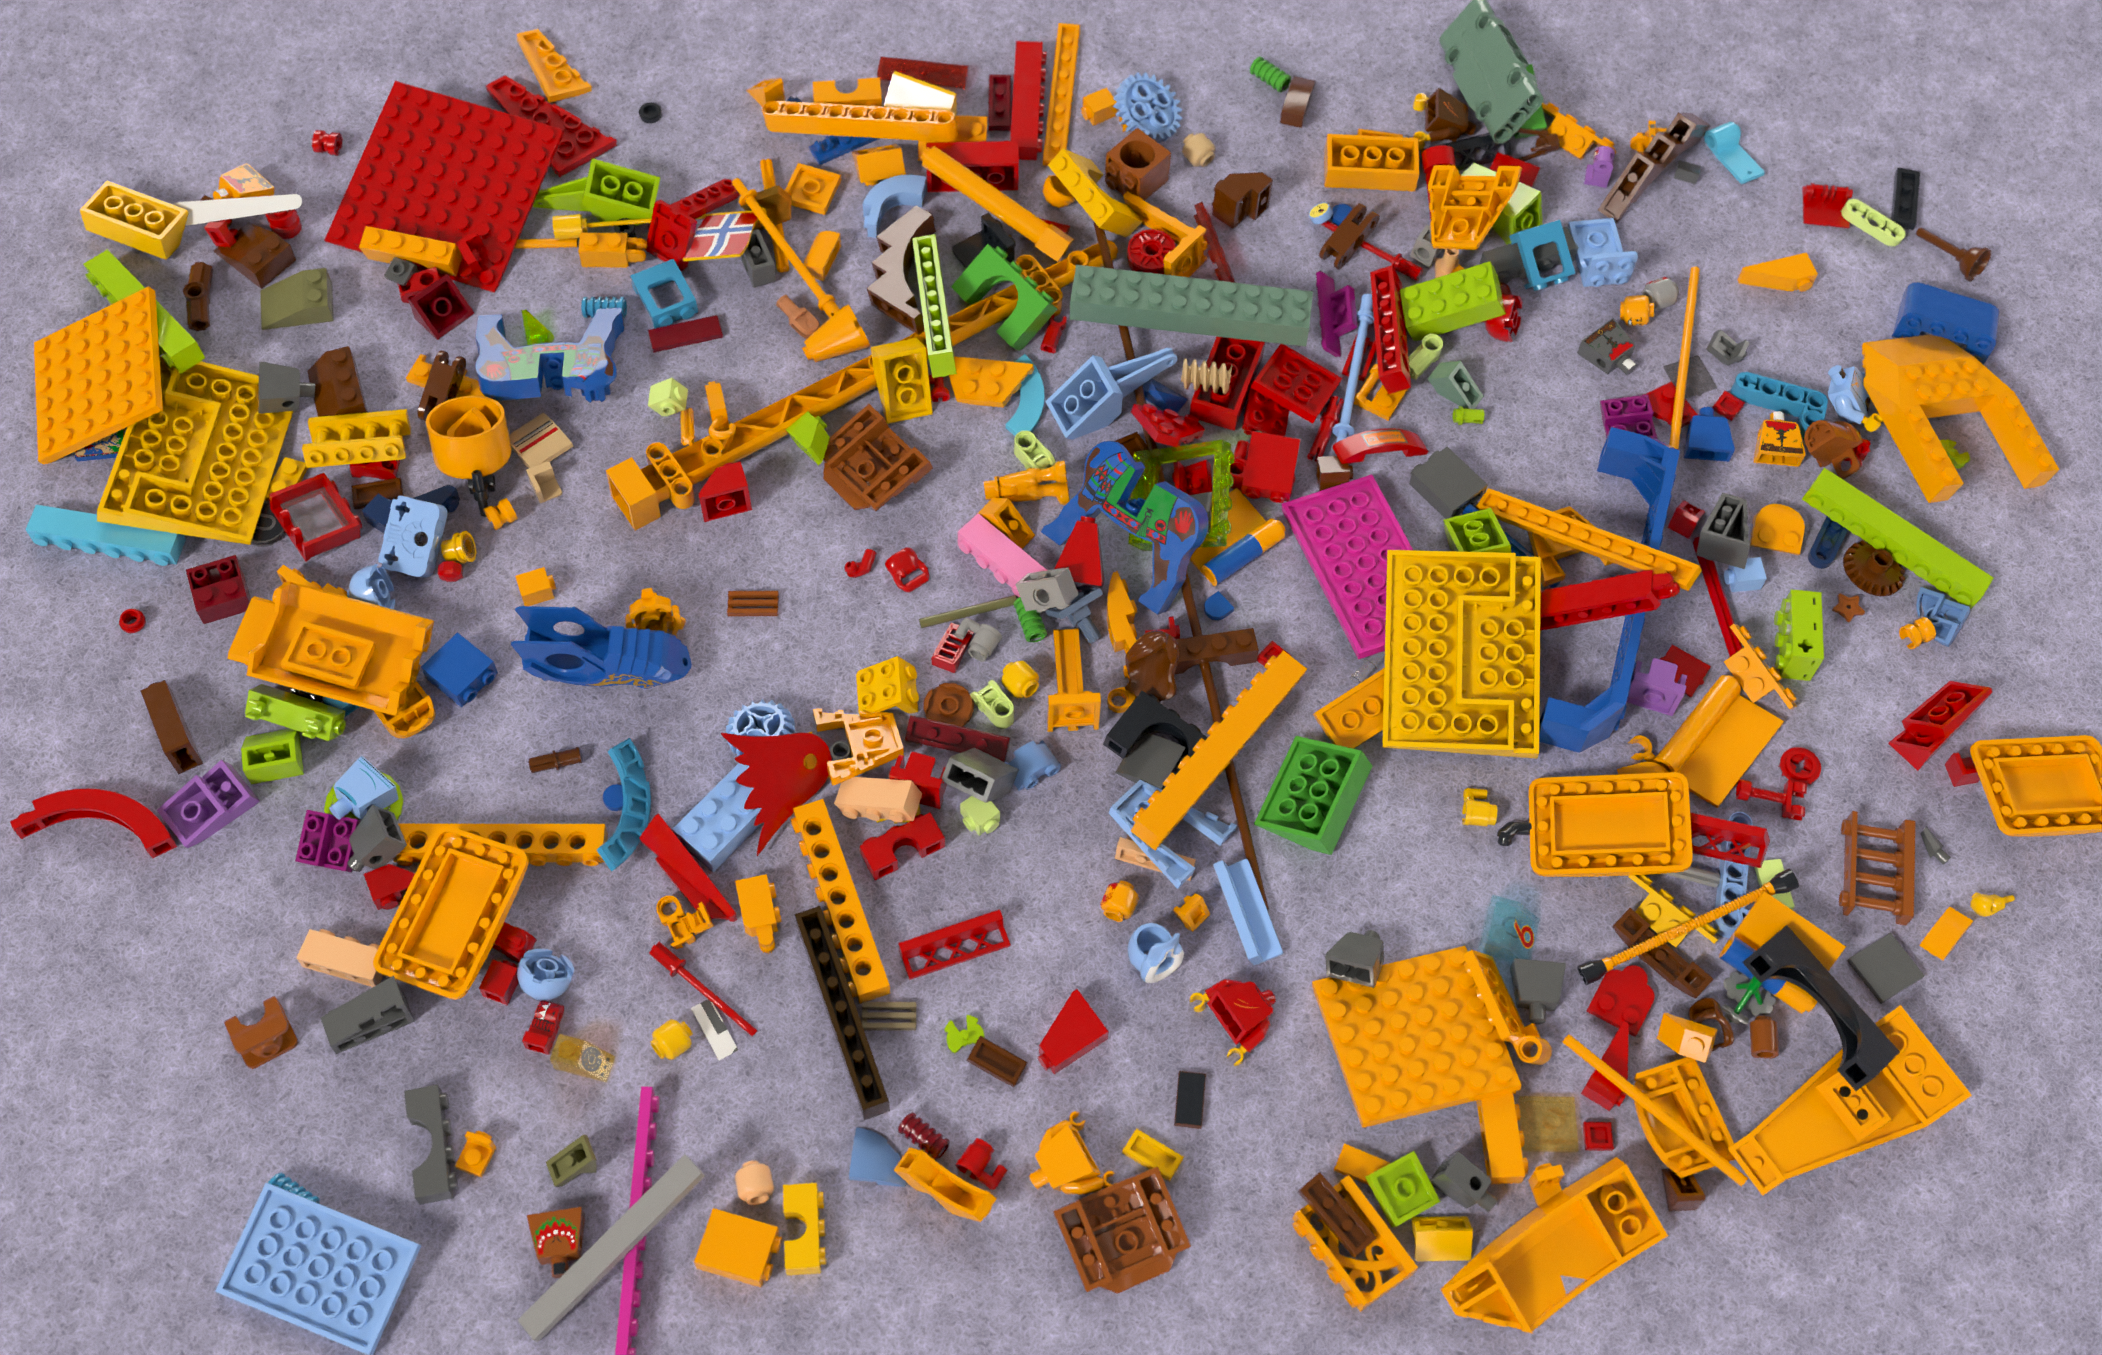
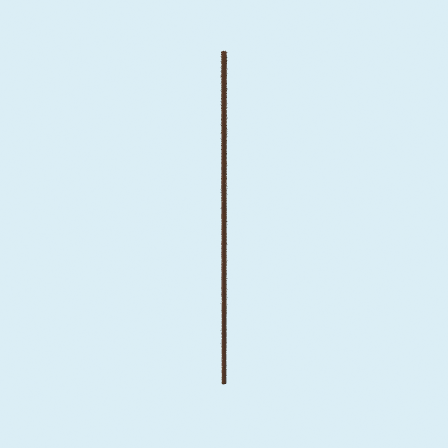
M1094 222L1104 268L1114 269L1105 230L1099 228ZM1118 325L1126 361L1136 359L1128 326ZM1141 385L1134 390L1136 403L1143 406L1146 403V399ZM1143 428L1156 484L1164 482L1165 477L1157 444ZM1186 572V580L1181 590L1192 636H1201L1203 634L1188 572ZM1201 663L1199 665L1213 723L1216 721L1221 723L1223 717H1221V708L1210 663ZM1232 760L1225 768L1245 856L1250 863L1268 911V902Z

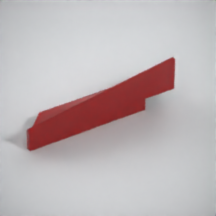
M656 814L639 839L658 856L655 858L657 864L696 911L699 908L698 903L702 902L711 920L724 919L730 922L738 920L736 912L660 814Z

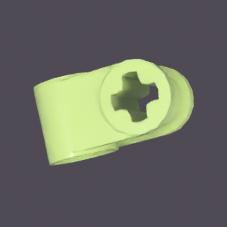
M1020 431L1016 434L1014 438V454L1025 466L1026 470L1029 468H1039L1041 470L1052 467L1056 463L1051 452L1041 444L1032 432Z
M990 680L988 685L980 691H974L970 694L974 704L997 728L1006 729L1013 724L1014 705L994 680ZM1000 712L1008 713L1006 715H998Z

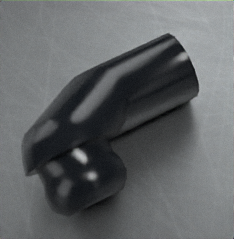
M1506 823L1497 832L1499 837L1498 844L1510 846L1512 844V837L1515 835H1530L1531 823Z

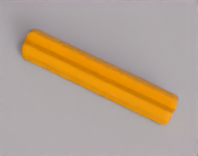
M692 408L681 411L680 416L681 443L684 446L687 444L692 446L695 438L694 411Z

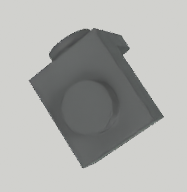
M394 257L384 276L387 280L405 286L411 275L420 271L415 263Z
M1720 329L1714 332L1706 350L1721 363L1729 366L1735 362L1739 363L1745 358L1749 342L1744 340L1737 344Z

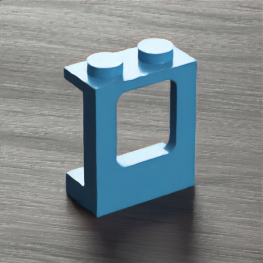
M1560 220L1510 235L1511 243H1517L1529 282L1524 284L1526 289L1533 287L1534 291L1548 287L1547 282L1554 280L1556 285L1569 281L1568 276L1575 274ZM1554 242L1558 249L1563 271L1562 273L1542 278L1539 275L1533 248Z
M674 259L630 275L632 287L636 295L640 296L652 319L654 328L672 325L673 322L680 319H690L695 313H698L696 299ZM674 281L684 300L664 309L658 308L649 290Z

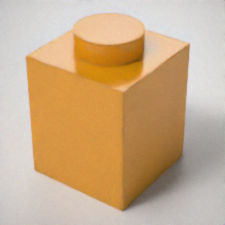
M1107 87L1083 97L1082 116L1085 120H1090L1093 126L1111 119L1117 114V109L1114 108L1117 101L1113 99L1114 97Z
M544 567L515 576L525 606L554 599L552 590L557 588L553 576H547Z

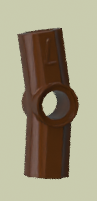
M195 262L194 265H191L188 283L183 288V294L186 298L187 325L189 329L204 331L210 327L209 292L213 268L204 262Z

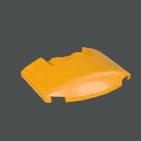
M1685 1057L1634 1075V1086L1725 1160L1728 1162L1736 1160L1728 1150L1734 1144L1733 1139L1695 1059ZM1634 1101L1639 1122L1648 1142L1658 1157L1667 1167L1677 1173V1176L1684 1178L1716 1167Z

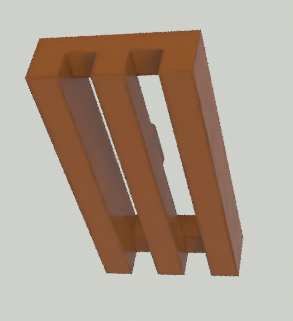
M728 591L727 615L778 616L779 592ZM734 599H773V600H734ZM733 606H773V608H733Z

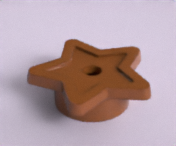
M1841 593L1837 595L1838 604L1832 608V611L1839 613L1847 622H1850L1855 615L1865 614V611L1859 606L1860 597L1858 595L1850 598Z

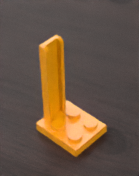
M1128 191L1124 194L1125 204L1134 210L1142 220V224L1150 229L1161 230L1167 233L1178 244L1164 258L1165 275L1190 277L1207 260V257L1204 255L1207 241L1203 240V235L1207 232L1206 228L1200 225L1195 229L1180 222L1176 217H1171L1158 207L1145 202L1141 197L1135 196Z
M1053 629L1057 693L1048 695L1047 731L1053 732V727H1068V731H1078V726L1093 725V730H1099L1101 697L1100 693L1083 691L1079 629Z

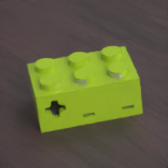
M1791 589L1788 596L1783 598L1780 610H1777L1774 615V625L1778 626V632L1775 635V647H1779L1775 668L1780 669L1782 678L1810 681L1824 660L1822 592Z

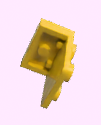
M896 656L859 670L856 674L859 714L860 711H869L870 713L881 712L895 706L908 714L918 712L919 695L916 688L917 672L915 666Z

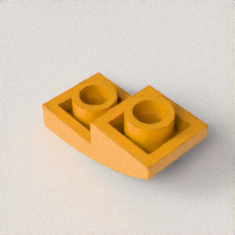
M1949 906L1919 946L1930 954L1944 960L1954 949L1959 939L1970 928L1973 920Z

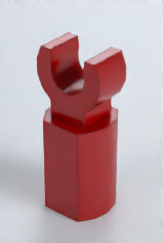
M1055 314L1050 317L1049 326L1040 346L1042 351L1055 354L1062 331L1067 326V317L1064 316L1063 320L1059 323L1055 322Z

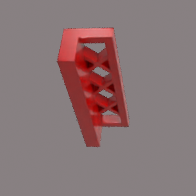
M1690 813L1691 838L1693 839L1701 835L1706 836L1709 841L1700 847L1692 844V853L1753 867H1762L1770 843L1766 828ZM1729 841L1732 842L1735 848L1722 852L1718 850L1716 845ZM1750 846L1760 848L1756 859L1745 857L1742 851Z
M1000 909L898 943L899 953L909 980L1011 946L1003 926V916ZM999 929L1003 942L992 945L984 941L988 932ZM967 939L978 943L975 951L970 953L959 950L962 941ZM941 948L953 951L949 960L944 962L933 957L936 951ZM956 953L959 954V955H962V956H959V957L954 958L955 955H956ZM920 956L927 960L923 969L912 972L908 959Z

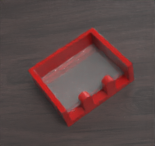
M325 473L269 494L271 511L305 562L316 555L361 538L360 529L362 528L360 518L352 514L347 499L345 497L341 498L336 483L333 480L330 481Z

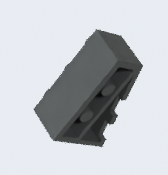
M1722 493L1701 531L1697 556L1745 569L1750 548V541L1748 540L1749 527H1747V499Z
M394 976L321 1017L329 1044L335 1054L415 1022L406 996Z

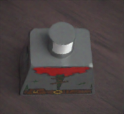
M1614 318L1583 339L1577 352L1581 357L1606 374H1609L1618 367L1626 375H1629L1637 366L1630 359L1635 349V344Z

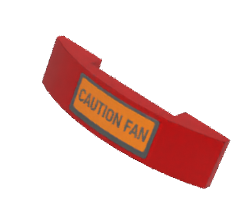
M1396 428L1361 432L1338 441L1332 447L1342 464L1364 462L1366 454L1403 451L1406 457L1428 454V449L1419 435L1408 430Z

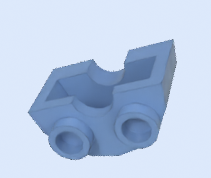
M1043 740L1039 744L1031 741L1013 752L1016 757L1011 762H1005L1019 769L1014 781V785L1019 791L1024 788L1026 790L1033 788L1038 784L1040 776L1047 775L1051 777L1059 772L1061 764Z

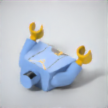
M1840 365L1832 367L1828 371V375L1831 378L1828 397L1840 420L1849 424L1857 423L1860 425V423H1863L1868 431H1876L1881 426L1880 423L1883 420L1877 413L1867 418L1871 398L1863 385V378L1866 376V373L1859 371L1857 367L1843 369Z

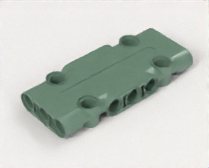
M1472 0L1442 33L1439 43L1445 52V62L1455 70L1452 75L1468 105L1476 112V118L1484 123L1493 141L1501 144L1507 142L1542 105L1544 99L1536 85V77L1526 70V67L1529 65L1511 32L1505 27L1504 21L1494 15V11L1487 0Z

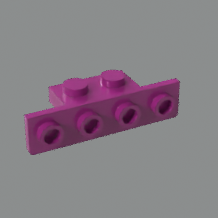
M1318 271L1316 273V288L1318 290V308L1320 312L1321 345L1326 352L1335 357H1341L1339 337L1358 327L1355 291L1353 287L1347 285L1335 292L1334 279L1324 272Z

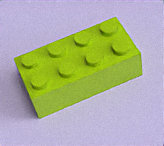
M1491 261L1400 289L1406 329L1413 341L1423 340L1428 334L1440 335L1505 315L1498 275Z

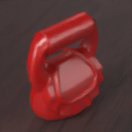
M910 547L898 551L885 562V567L893 577L897 587L904 592H912L929 581L928 567L918 559L917 554ZM916 569L923 571L916 578L903 584L902 578L916 571Z

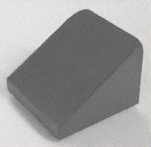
M1679 160L1674 178L1696 184L1701 166Z

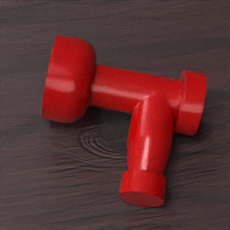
M931 372L929 384H934L935 386L930 393L931 400L939 402L938 398H942V402L948 401L950 393L944 387L943 377L933 378Z

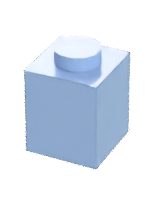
M1761 557L1747 558L1745 569L1729 565L1724 572L1725 583L1727 585L1730 584L1732 592L1761 590L1767 579Z

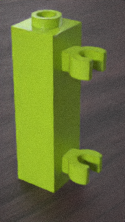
M260 684L248 691L245 717L253 720L262 719L302 732V736L311 739L317 737L327 741L340 736L345 730V710L264 684Z

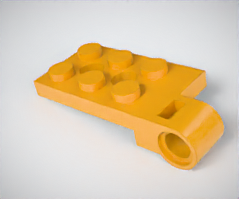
M1470 950L1463 954L1466 961L1464 964L1468 975L1474 978L1477 985L1475 988L1476 994L1485 1003L1488 1012H1486L1487 1018L1491 1025L1496 1027L1501 1040L1511 1042L1518 1057L1523 1062L1535 1065L1547 1063L1552 1055L1551 1045L1547 1040L1541 1038L1535 1023L1524 1026L1493 956L1475 950ZM1536 1043L1538 1051L1537 1054L1534 1057H1532L1530 1054V1049L1532 1045Z

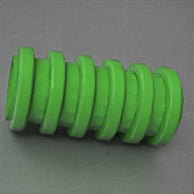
M1262 56L1256 58L1251 64L1250 73L1252 75L1255 74V77L1258 79L1261 78V81H1266V84L1271 85L1273 89L1277 88L1279 93L1288 88L1291 76L1283 70L1280 71V68L1275 67L1268 60H1264Z
M1021 597L1015 600L1014 607L1021 622L1027 642L1033 643L1041 641L1046 637L1047 631L1044 629L1045 626L1040 612L1036 610L1026 611ZM1041 637V639H1039V640L1030 641L1031 639H1035V638Z

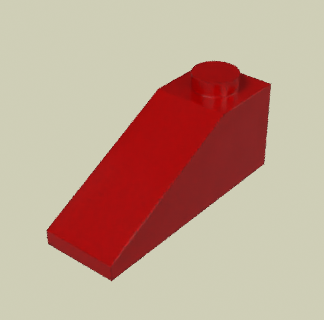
M1623 1021L1601 1060L1628 1081L1629 1023ZM1596 1069L1581 1092L1582 1095L1608 1111L1612 1109L1614 1104L1619 1107L1627 1095Z

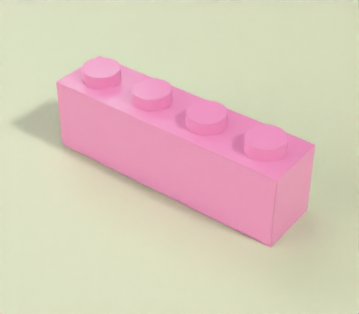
M980 514L974 516L958 531V546L965 554H972L976 558V562L983 569L989 568L994 573L997 581L1001 584L1007 583L1018 598L1020 595L1015 585L1028 573L1047 571V569Z

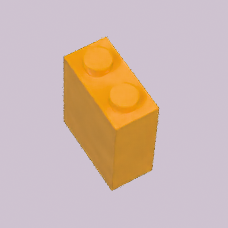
M713 1208L694 1264L696 1269L761 1288L763 1281H769L773 1264H770L773 1253L778 1254L782 1244V1237H779L780 1233L777 1226Z

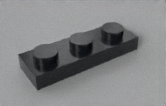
M1897 168L1894 177L1891 220L1903 229L1914 230L1917 220L1920 171Z

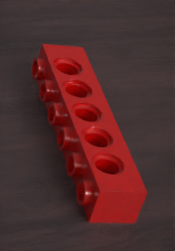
M1392 265L1370 272L1378 375L1388 395L1411 388L1406 325L1400 294L1402 283Z

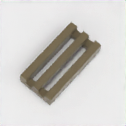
M862 1002L863 1029L916 1031L917 1003ZM868 1010H911V1012H868ZM911 1019V1023H867V1020Z

